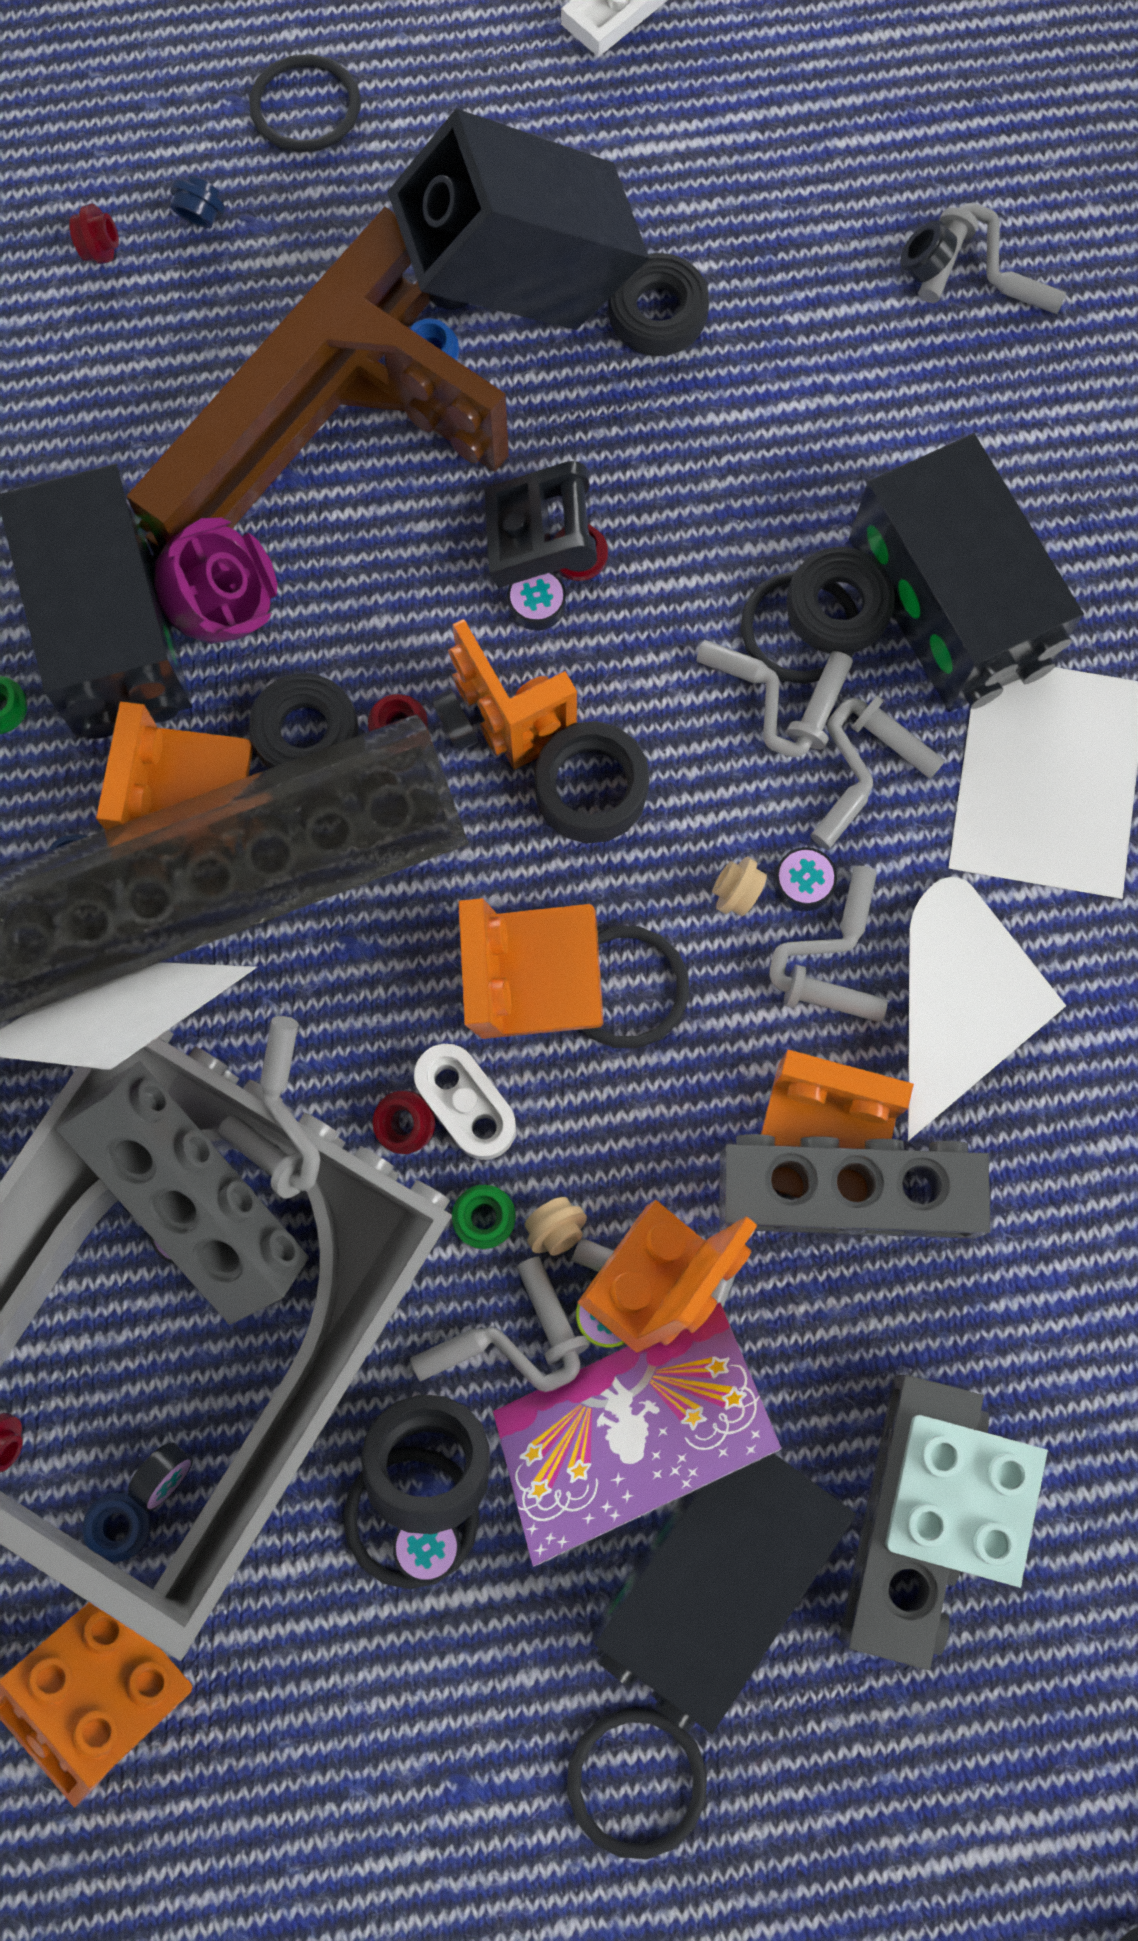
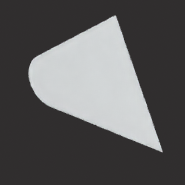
M956 877L944 878L934 883L920 898L910 923L909 1082L913 1083L914 1086L908 1107V1141L1066 1007L1065 1003L972 885L966 880Z

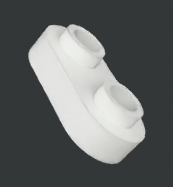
M440 1044L426 1050L418 1059L414 1070L417 1090L459 1148L468 1156L480 1160L493 1159L506 1152L513 1143L516 1134L513 1111L472 1056L463 1048L453 1044ZM450 1069L459 1075V1081L456 1086L451 1089H441L436 1085V1077L443 1070ZM489 1118L496 1123L497 1129L492 1137L480 1139L474 1135L473 1126L479 1119Z

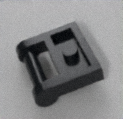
M577 461L563 462L484 488L489 574L497 588L563 568L577 572L586 571L596 564V543L593 537L589 535L585 494L589 490L590 482L588 469L584 464ZM561 496L565 536L551 540L547 499Z

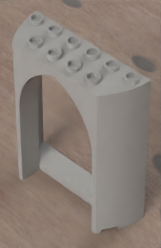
M169 1030L111 1070L77 1067L0 1182V1367L82 1242L102 1216L118 1201L116 1196L56 1130L62 1121L91 1091L138 1061H141L218 1151L235 1149L219 1135L221 1123L227 1117L235 1115L288 1156L292 1153H300L266 1107L263 1099V1089L260 1084L249 1079L242 1089L236 1085L239 1078L227 1070V1065L209 1053L194 1046L190 1054L186 1055L168 1044L174 1035ZM305 1112L298 1123L315 1144L320 1154L317 1180L311 1189L306 1190L317 1225L320 1249L319 1282L310 1325L301 1348L287 1374L154 1589L152 1590L0 1491L1 1545L179 1661L185 1656L452 1217L450 1213L445 1211L450 1202L447 1197L418 1180L415 1181L411 1189H408L396 1181L400 1175L392 1170L394 1166L362 1146L359 1147L355 1155L350 1154L342 1149L346 1142L337 1137L338 1132Z

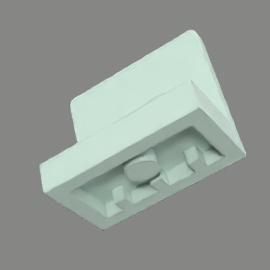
M914 1416L911 1420L886 1536V1549L893 1553L1021 1588L1048 1450L930 1417Z

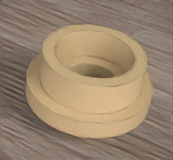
M745 857L738 865L730 861L724 867L712 891L719 896L716 905L717 910L724 914L733 911L739 916H744L752 908L767 879L765 873L756 869L757 861L750 857Z
M566 1197L553 1199L536 1209L525 1221L524 1226L530 1234L527 1243L534 1253L548 1251L552 1256L559 1255L572 1248L582 1238L583 1233L580 1229L586 1223L587 1216L580 1206H572Z

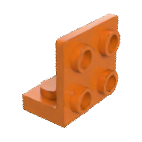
M462 619L452 624L455 646L448 649L457 671L452 674V677L465 704L469 707L476 703L485 720L480 723V727L491 751L495 756L505 753L514 770L537 759L543 746L556 732L577 723V690L566 671L550 679L547 676L536 677L522 685L516 692V696L509 699L466 621Z
M120 702L96 819L115 842L231 856L235 851L253 745L249 739L159 728L144 704Z
M484 898L458 901L465 1026L481 1039L599 1028L603 1025L596 910L591 904L497 914Z
M787 1050L778 1064L761 1135L774 1136L775 1146L800 1147V1139L804 1137H833L839 1139V1148L865 1149L866 1140L892 1139L896 1119L909 1107L914 1084ZM785 1167L777 1168L773 1171L771 1183L774 1191L798 1198L801 1197L803 1182L797 1172ZM842 1170L839 1172L837 1187L842 1196L852 1202L864 1201L867 1195V1184L864 1178L853 1170Z
M654 1200L642 1211L577 1303L636 1353L658 1342L666 1346L682 1330L688 1329L691 1333L696 1331L711 1315L717 1305V1300L711 1294L722 1278L725 1281L731 1279L749 1258L751 1249L745 1244L756 1229L757 1224L746 1216L709 1239L703 1240L660 1202Z
M88 1602L0 1679V1720L75 1808L97 1787L107 1773L191 1693L192 1684L161 1648Z

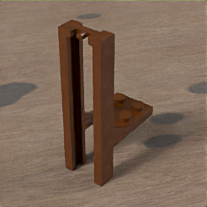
M385 206L126 495L134 514L141 518L139 527L149 532L145 537L155 555L159 556L163 547L172 536L201 518H223L232 522L226 527L233 528L340 405L405 411L409 419L417 427L426 432L434 430L450 441L455 451L462 458L471 463L479 461L494 472L508 458L506 394L408 328L430 303L429 293L421 292L418 281L412 284L403 277V273L411 265V261L395 213ZM383 355L385 356L386 366L379 362Z

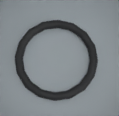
M314 54L290 55L272 63L256 79L249 96L250 117L259 133L277 147L295 152L320 151L338 143L354 127L361 109L359 87L350 72L334 60ZM313 66L328 70L341 79L349 94V109L345 119L334 131L319 138L296 140L281 136L267 125L261 114L260 100L265 87L278 74L289 69Z
M796 571L774 575L755 588L743 607L740 630L746 651L751 657L763 661L769 669L777 674L781 681L800 684L819 681L825 667L805 672L785 669L769 660L756 643L752 629L756 608L764 596L780 586L789 585ZM833 582L822 588L832 594L845 609L847 620L858 615L855 602L841 585ZM852 653V654H847V655L852 658L853 655H854V653Z
M612 926L598 932V945L615 938H636L654 945L669 959L676 975L677 997L670 1014L655 1029L638 1036H616L598 1028L581 1030L590 1039L612 1048H641L663 1039L680 1022L689 1001V974L680 953L662 935L640 926Z
M412 1446L392 1450L388 1454L387 1467L392 1464L412 1460L432 1464L449 1475L455 1485L460 1482L464 1475L460 1466L438 1451ZM361 1471L348 1490L343 1512L346 1542L360 1567L383 1584L405 1589L434 1585L443 1580L444 1578L431 1583L416 1582L406 1577L403 1573L387 1570L370 1557L360 1540L356 1518L361 1495L366 1489L363 1471ZM478 1508L465 1520L460 1557L448 1575L459 1569L474 1546L480 1519Z
M624 1708L601 1717L580 1737L568 1763L567 1796L576 1823L595 1845L620 1858L650 1859L675 1849L695 1829L706 1803L707 1770L698 1744L687 1731L655 1709ZM626 1723L652 1724L671 1734L686 1752L693 1772L692 1800L683 1820L667 1836L646 1844L624 1843L604 1833L589 1816L581 1793L582 1766L591 1746L608 1730Z

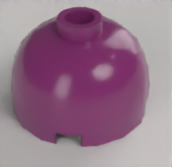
M201 518L172 536L159 554L154 570V589L161 611L168 622L185 636L209 644L239 640L267 623L272 612L268 613L270 599L277 596L278 583L272 561L260 542L249 532L241 536L234 529L226 527L232 522L223 518Z

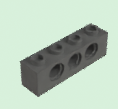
M138 1061L91 1091L56 1128L61 1136L229 1325L284 1298L309 1259V1256L299 1246L294 1237L286 1231L255 1195L251 1187L243 1181L212 1145L207 1136L199 1130L168 1094L164 1086L156 1080L141 1061Z
M770 1135L736 1136V1145L726 1144L720 1153L719 1230H724L747 1216L757 1224L754 1231L976 1239L991 1233L989 1153H969L968 1143L959 1141L929 1143V1151L904 1150V1141L897 1139H870L865 1141V1149L839 1148V1139L833 1137H804L800 1139V1147L775 1146V1137ZM790 1168L799 1174L803 1182V1193L799 1199H784L774 1191L771 1176L775 1169ZM853 1170L864 1178L867 1184V1195L864 1201L852 1202L842 1196L837 1187V1177L840 1171ZM906 1172L919 1173L929 1182L931 1196L927 1204H917L906 1196L903 1190V1178Z
M909 1375L893 1376L839 1641L847 1648L929 1671L933 1654L941 1656L944 1652L949 1633V1615L942 1613L947 1585H956L960 1571L893 1553L886 1549L885 1541L912 1418L916 1415H922L988 1433L989 1414L981 1410L984 1395ZM912 1569L919 1581L918 1594L910 1604L895 1606L889 1595V1583L898 1571Z

